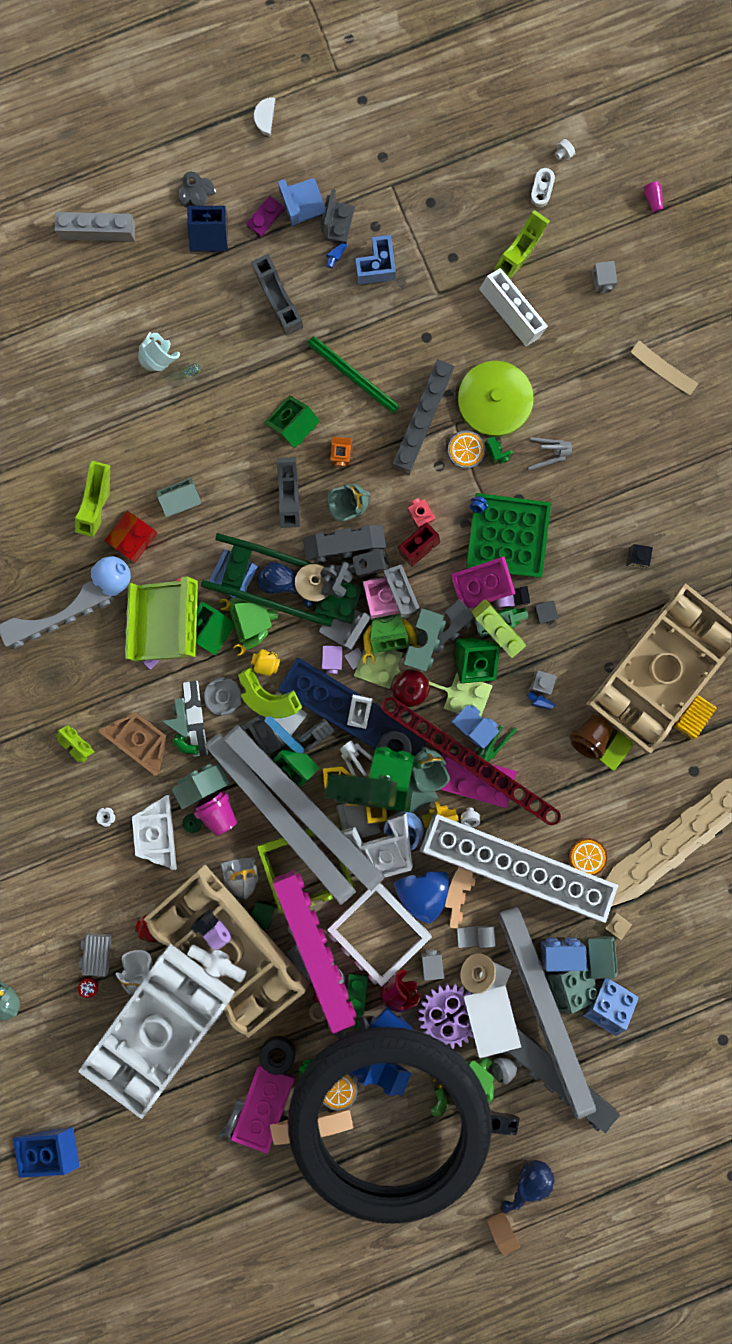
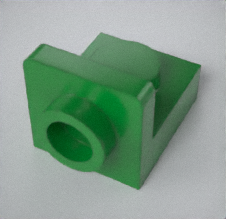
M494 436L486 440L485 445L493 464L499 462V465L510 461L509 458L513 454L512 450L501 454V444L499 441H496Z

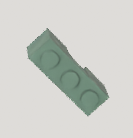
M420 609L414 628L425 633L426 643L421 648L408 646L402 665L426 672L427 668L431 669L434 660L431 655L433 650H437L440 641L437 639L439 631H443L446 622L443 620L444 615Z

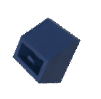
M187 206L190 252H228V214L226 206Z

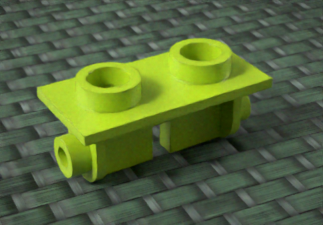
M69 725L58 730L59 733L55 736L57 741L66 750L70 746L73 747L69 753L77 762L84 763L88 759L87 757L95 752L77 734L76 730Z

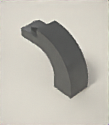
M296 457L277 458L281 528L300 527Z

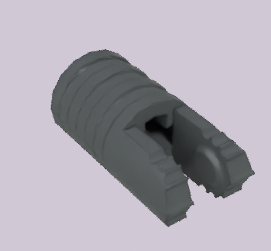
M324 718L297 740L299 743H302L313 734L316 739L306 746L305 750L308 753L335 731Z

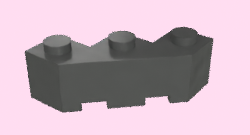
M383 525L361 526L360 529L335 530L333 533H317L303 538L306 561L314 560V563L326 562L325 559L332 556H341V559L352 558V554L358 552H372L386 548Z

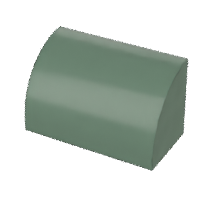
M192 477L156 491L166 517L202 504Z
M599 936L588 939L592 979L616 978L618 968L615 936Z

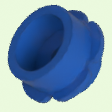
M483 497L471 498L470 509L472 511L482 514L488 508Z

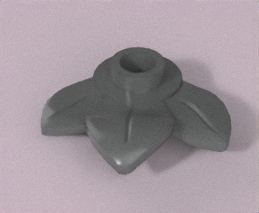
M193 171L187 172L183 176V186L179 190V199L182 205L191 201L195 206H205L207 195L216 194L215 186L209 179L200 178ZM194 178L196 182L195 184H189L188 180Z

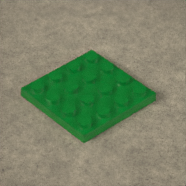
M476 493L475 498L477 496L483 497L488 508L482 514L473 511L466 569L505 557L510 575L541 579L543 576L551 502Z

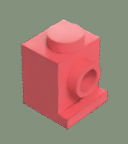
M417 498L409 503L410 507H408L407 511L417 530L426 522L428 524L435 522L436 518L425 499L420 501ZM418 509H423V510H424V514H422V515L418 514V513H417V510H418Z

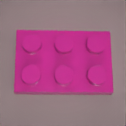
M505 557L451 574L458 600L462 599L469 609L478 606L485 599L488 602H492L516 594Z

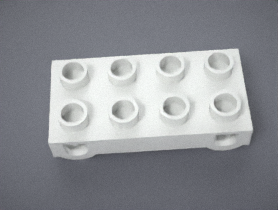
M170 944L78 1072L142 1119L218 1018L235 991L216 977L208 974L204 968Z

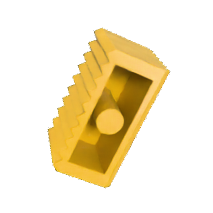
M697 695L672 727L689 739L696 740L717 708Z

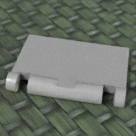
M345 803L336 806L342 830L355 827L360 838L381 833L378 823L367 824L365 806L346 807Z

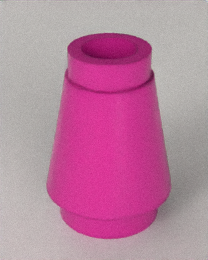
M659 181L645 185L643 193L652 212L662 210V185H659Z

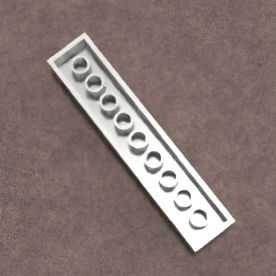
M438 814L432 816L419 851L606 923L618 885Z

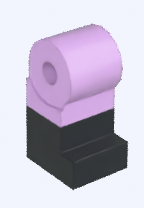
M528 586L514 589L516 594L493 601L494 609L528 605L530 603Z
M209 909L199 916L190 927L195 934L199 932L214 950H219L231 940L229 931Z

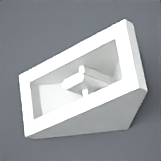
M353 695L347 725L366 729L372 703L371 698Z

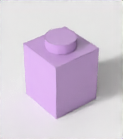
M323 646L322 669L326 670L327 674H338V670L342 671V646Z

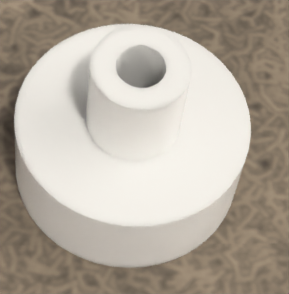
M563 139L557 144L558 152L555 156L558 160L561 158L569 160L575 155V149L568 140Z
M467 808L466 812L461 814V824L471 828L477 827L480 824L479 813L475 812L473 808Z

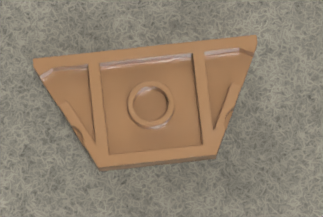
M134 712L99 729L98 732L149 772L156 777L159 775L167 735L142 715Z

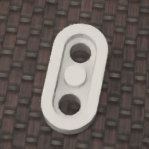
M548 168L540 169L535 177L530 199L536 207H544L550 199L555 175ZM541 196L543 200H538L537 197Z

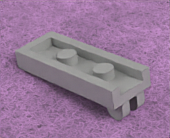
M402 564L383 570L401 618L416 615L420 611V607Z

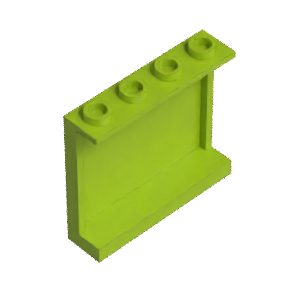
M181 577V581L146 585L128 584L125 659L140 662L195 657L197 580L190 577Z

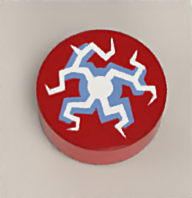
M85 978L78 985L80 996L87 999L92 998L99 989L97 981L93 978Z

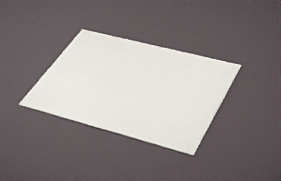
M506 986L490 989L479 994L475 993L464 996L479 1058L521 1048Z

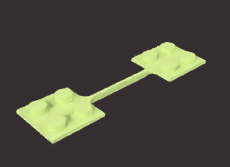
M363 649L354 676L390 689L394 676L401 672L398 665L403 653L396 650L373 653L372 650V655L375 657L376 662L373 665L372 657H368L366 665L363 662V656L366 654V651ZM458 673L455 675L453 684L448 688L429 681V685L443 689L448 693L443 709L458 713L465 705H474L480 711L479 715L482 716L492 685L484 682L461 684Z

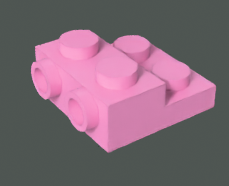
M385 577L378 579L370 578L363 582L371 619L399 613Z

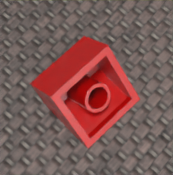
M126 511L104 541L136 563L158 533L137 516Z

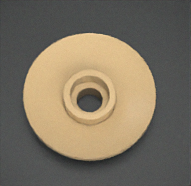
M309 564L298 571L295 577V588L304 599L308 601H321L326 598L322 594L326 583L323 582L324 578L320 574L322 568H324L323 566ZM311 579H318V583H313Z
M474 954L463 963L461 981L468 991L476 994L483 993L492 986L495 980V965L488 956Z

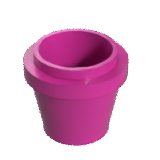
M217 791L200 801L194 807L195 811L193 812L195 817L200 819L215 836L225 833L237 823L228 800L229 796L226 792Z

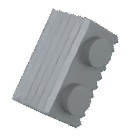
M88 933L85 935V938H82L81 949L84 950V954L79 961V969H82V975L104 977L108 974L112 935Z

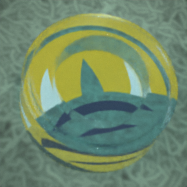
M194 363L182 369L184 377H192L202 371L200 363Z

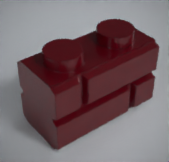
M426 522L398 546L399 554L413 567L432 548L440 544L439 534Z

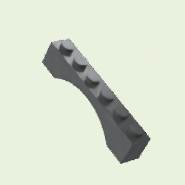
M437 359L393 462V469L407 475L411 474L428 429L453 375L455 366Z

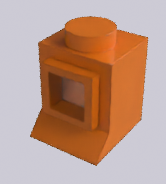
M332 437L331 464L338 468L350 465L351 438Z

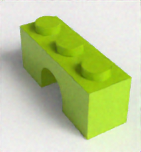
M486 599L471 611L475 619L511 658L526 647L522 638L503 620Z

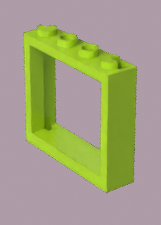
M310 828L304 829V832L309 837L315 835ZM283 837L257 846L279 913L284 911L273 886V878L276 877L267 851L288 845L289 843ZM338 858L344 878L354 888L348 868ZM328 889L309 895L312 906L315 905L314 902L321 899L322 902L333 899Z

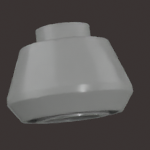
M496 1058L492 1064V1071L499 1083L507 1085L516 1076L517 1066L509 1058Z

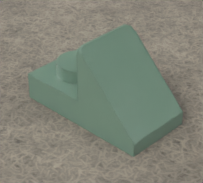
M175 699V704H172L174 715H177V719L164 720L163 722L182 736L190 737L185 699Z

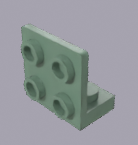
M586 963V971H567L565 973H550L546 975L559 1013L572 1014L595 1002L598 990L595 980L591 977L589 963Z

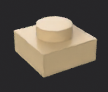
M615 912L604 928L622 940L632 924Z

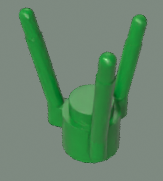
M500 725L498 727L499 732L484 749L476 746L475 749L478 750L477 755L487 762L491 758L494 759L499 750L517 731L516 727L509 732L494 750L492 746L503 728Z

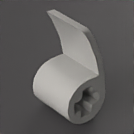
M472 926L457 929L459 948L471 946L487 948L496 946L495 926Z

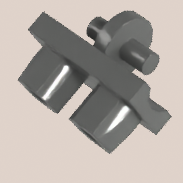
M345 561L341 566L330 565L329 568H322L320 574L324 578L323 582L326 583L322 594L325 597L332 595L339 599L345 595L346 589L340 584L341 582L343 584L349 583L353 577L347 570L349 564Z

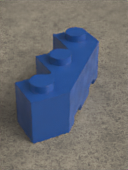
M380 1063L359 1068L349 1074L357 1077L358 1082L363 1085L377 1084L384 1089L383 1092L385 1094L394 1096L395 1094L403 1095L412 1073L399 1064Z

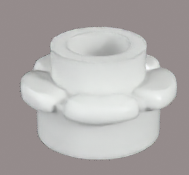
M101 808L97 812L96 820L102 826L107 827L115 821V814H113L111 808Z

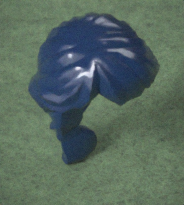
M270 562L259 572L257 577L258 586L264 593L290 592L299 595L295 588V575L287 565ZM303 598V604L307 608H312L316 601H308Z
M534 1160L524 1164L513 1202L505 1200L501 1203L503 1213L508 1214L513 1210H519L526 1201H541L543 1198L549 1197L553 1191L555 1179L551 1168L545 1162Z

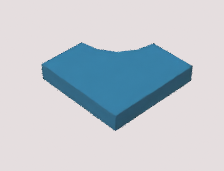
M268 716L264 720L296 753H303L305 751L274 718Z

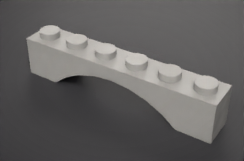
M93 581L83 585L76 599L60 613L40 620L12 618L0 624V635L6 647L18 649L24 646L23 642L37 640L42 637V633L47 631L51 633L58 630V626L61 624H71L76 621L78 616H88L94 612L93 609L109 606L111 604L110 601L114 600V597L103 594L99 585L96 587Z

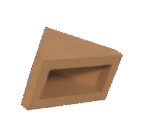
M501 1211L486 1218L496 1245L503 1256L521 1248L505 1213Z

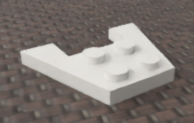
M406 812L390 816L387 819L394 835L362 843L355 827L341 831L385 877L411 871L412 869Z

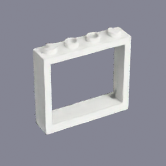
M381 882L372 891L367 888L327 928L329 931L327 935L334 942L338 941L342 945V951L348 957L352 955L356 960L354 963L362 971L365 969L370 974L368 976L375 985L379 983L381 987L432 938L426 928ZM375 891L421 936L383 976L336 930Z

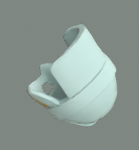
M150 332L139 346L138 359L141 366L146 370L163 371L169 364L179 358L180 353L175 352L168 355L170 341L164 340L158 333ZM159 340L161 342V345H159L155 341Z

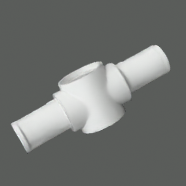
M193 944L187 956L202 962V965L205 966V971L214 977L227 975L241 983L247 972L231 964V961L228 960L229 956L220 950L207 952Z

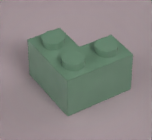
M220 763L215 766L209 764L201 768V773H198L196 770L177 781L178 785L173 787L172 791L181 809L230 784Z

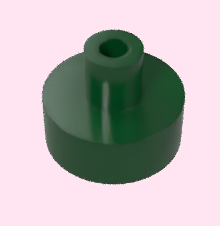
M193 813L186 815L182 822L183 828L189 833L199 831L203 824Z

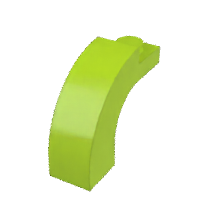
M534 210L515 241L502 254L494 270L501 268L507 277L511 279L532 253L550 221Z
M252 667L245 669L238 675L240 684L245 688L241 697L256 713L265 717L271 716L272 718L279 719L292 716L302 708L294 690L283 695H273L265 691L260 685Z

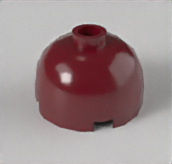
M405 669L399 672L393 680L392 693L394 698L407 707H415L422 704L429 695V680L419 670Z

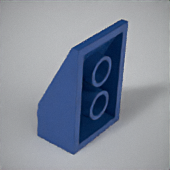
M73 1127L58 1128L13 1138L19 1178L65 1175L80 1167Z

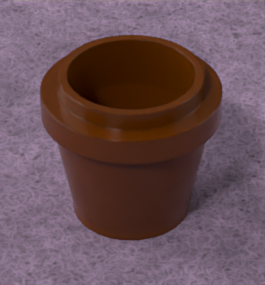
M593 714L577 730H573L570 734L571 745L587 758L601 759L606 753L605 748L614 728L606 719Z

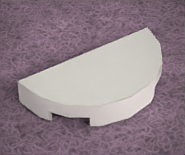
M275 97L262 100L254 111L255 125L262 134L267 136L271 135Z

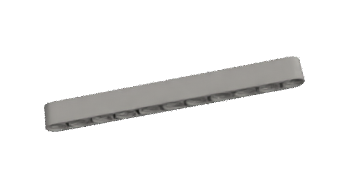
M236 725L223 738L370 891L385 878L369 859L241 727Z
M218 732L204 744L205 747L342 905L356 892L354 888Z
M517 906L498 912L500 925L572 1113L577 1120L596 1112V1107L521 912Z

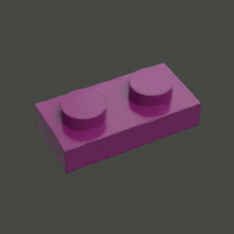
M269 195L248 220L246 226L261 238L285 208Z

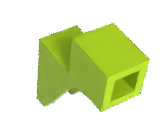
M91 461L83 501L75 517L76 533L94 537L101 525L102 508L110 495V465Z

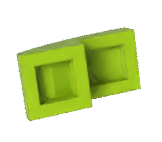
M617 732L608 743L609 745L605 749L606 753L604 756L598 759L613 771L617 769L633 746V743L620 732Z

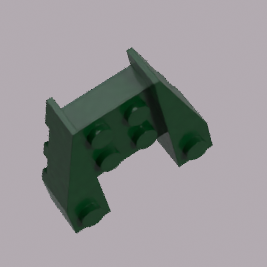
M328 774L325 798L338 800V803L410 813L413 789L408 787L407 792L397 790V782L392 781L390 776L379 775V779Z

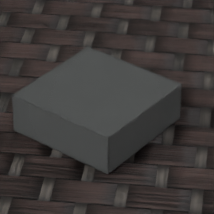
M554 600L535 605L539 624L559 619Z

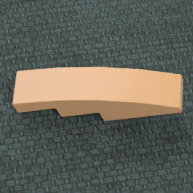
M350 1109L318 1113L321 1137L353 1129ZM288 1120L270 1125L274 1145L290 1143Z

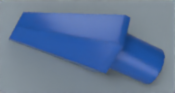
M341 243L326 255L328 258L327 268L333 269L335 261L339 260L348 246L347 244Z
M533 691L526 695L533 702L531 706L549 710L556 706V704L542 695L537 696Z

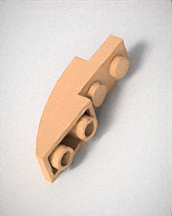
M458 866L449 881L448 895L444 907L451 908L449 927L457 929L458 924L462 923L463 912H460L461 904L464 905L465 893L462 892L463 890L471 891V886H475L476 875L473 872Z

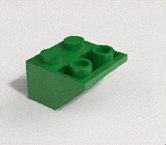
M202 601L197 608L196 643L216 656L235 625L232 620Z

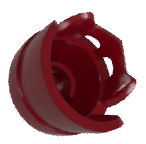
M406 970L398 971L382 986L381 1000L384 1006L388 1007L391 1011L404 1012L417 1006L421 996L417 990V982L407 981L404 983L402 981L403 977L407 974Z

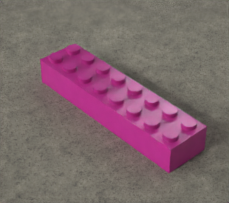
M295 870L273 878V886L332 1033L355 1025L353 1018L357 1016L351 1001L347 1002L346 1000L349 998L344 983L340 984L339 982L342 979L337 965H332L334 961L329 946L325 947L324 943H327L322 928L318 929L317 927L319 920L315 910H310L309 906H312L308 892H303L302 890L305 886L300 873L296 874Z

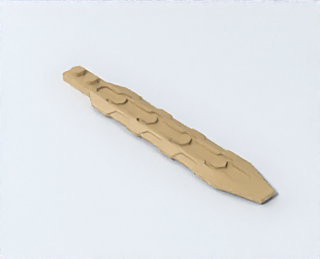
M732 778L724 779L710 790L706 797L693 807L690 806L682 812L678 819L664 830L658 831L650 838V841L633 854L626 856L612 868L605 879L618 885L611 906L638 898L655 884L654 882L672 868L675 869L685 861L687 856L701 845L707 844L715 837V834L732 822Z

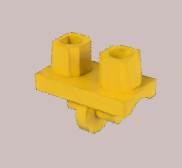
M439 801L435 802V808L428 809V814L421 815L424 827L427 829L432 816L435 814L456 822L459 820L455 808L448 809L447 805L440 806Z

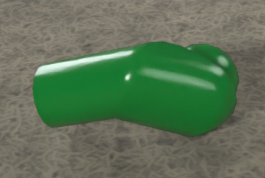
M181 734L175 735L172 742L181 753L194 755L199 753L198 745L186 744L184 736Z

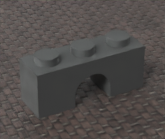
M459 599L445 611L450 617L451 625L447 631H439L437 639L440 640L436 651L433 650L436 654L445 648L444 643L447 640L452 642L460 635L458 631L461 628L467 629L475 622L471 610L462 599ZM422 631L417 635V638L424 646L426 635Z

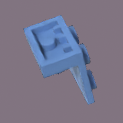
M315 178L292 186H287L285 179L278 181L279 192L292 226L326 213Z
M605 978L594 1004L585 1009L583 1016L617 1036L627 1030L639 998L609 978Z

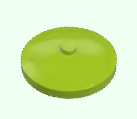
M488 361L477 365L466 374L461 382L457 401L463 420L472 430L484 436L502 437L517 431L526 422L533 407L534 397L528 378L519 368L503 361Z

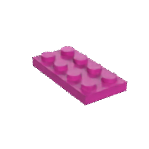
M443 753L441 754L446 762L445 767L450 777L448 784L441 788V790L507 808L509 798ZM466 757V765L469 767L473 766L475 759ZM493 765L515 780L517 771ZM487 766L484 767L481 771L482 776L485 778L489 777L491 769ZM500 778L497 782L498 787L501 789L505 788L507 780Z
M258 1064L231 1141L268 1154L273 1141L270 1125L278 1124L295 1079L294 1076L286 1073L273 1075L264 1070L261 1064Z

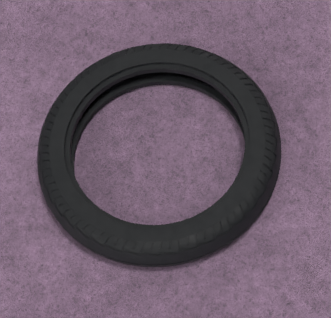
M377 1027L364 1029L346 1035L331 1043L317 1054L306 1067L294 1088L289 1105L288 1135L294 1160L307 1183L333 1207L352 1217L382 1224L414 1222L446 1209L463 1196L475 1182L484 1166L491 1142L492 1120L489 1102L484 1088L471 1066L460 1054L444 1042L428 1034L407 1028ZM380 1063L407 1065L427 1073L449 1092L460 1113L462 1121L461 1132L453 1153L434 1173L410 1184L399 1186L377 1185L354 1177L340 1167L331 1157L320 1135L318 1112L331 1088L343 1077L359 1068Z

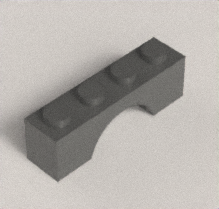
M269 254L252 261L253 271L285 335L288 336L302 329V319L295 305L289 299Z

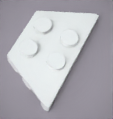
M166 795L132 817L135 856L166 866L171 870H176L170 795Z

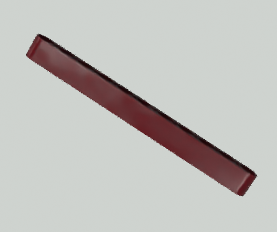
M388 697L383 700L381 709L387 716L548 825H556L560 822V812L549 803L395 698ZM387 701L395 703L394 711L389 712L385 709L384 705ZM403 712L411 714L410 722L405 723L401 720ZM419 723L427 725V731L424 734L417 731ZM435 734L443 736V742L440 745L433 742ZM453 744L459 747V753L455 756L449 753V748ZM469 755L475 758V764L471 767L465 763V759ZM486 766L491 769V775L487 778L481 774L482 769ZM500 778L507 780V786L503 789L499 788L497 784ZM516 789L523 791V796L519 800L514 798V791ZM532 800L539 802V807L535 811L530 808ZM549 811L555 813V819L551 822L546 819V814Z

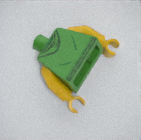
M399 613L372 619V624L368 626L363 634L364 651H366V654L363 656V662L366 665L368 657H372L373 665L376 662L375 657L372 655V650L373 653L408 648L409 644L412 647L421 648L417 645L418 638L414 626L406 619H402Z

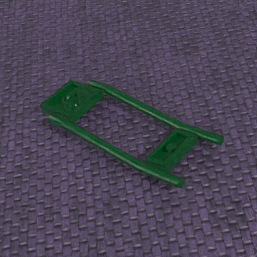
M220 533L216 534V541L234 546L232 547L222 584L202 580L200 587L235 596L331 627L333 619L352 624L362 586L351 583L343 584L341 582L340 585L346 589L345 595L339 599L329 595L325 599L318 601L315 615L241 591L252 551L299 567L314 563L255 543Z

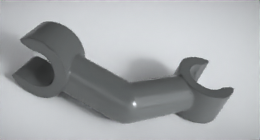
M237 1099L226 1127L219 1134V1140L222 1136H227V1143L231 1141L233 1136L232 1130L243 1108L244 1101Z

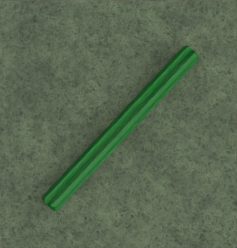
M313 336L308 341V345L390 413L394 414L398 410L399 405L319 339Z

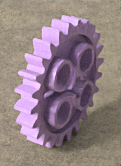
M446 983L445 989L438 985L439 991L436 992L432 988L433 995L425 994L427 1001L421 1000L424 1008H419V1012L423 1015L418 1016V1019L424 1022L420 1024V1028H426L423 1033L430 1034V1036L445 1044L450 1043L452 1049H454L455 1043L462 1047V1040L469 1043L467 1037L474 1038L464 996L470 995L471 992L467 991L464 993V986L457 990L455 983L452 988H449L448 983ZM450 998H456L457 1004L449 1006L447 1001ZM435 1009L442 1011L439 1017H433L431 1012ZM449 1012L453 1014L454 1018L450 1019L446 1014ZM466 1014L468 1015V1020L460 1022L458 1020L459 1016ZM446 1025L453 1028L448 1034L442 1031Z

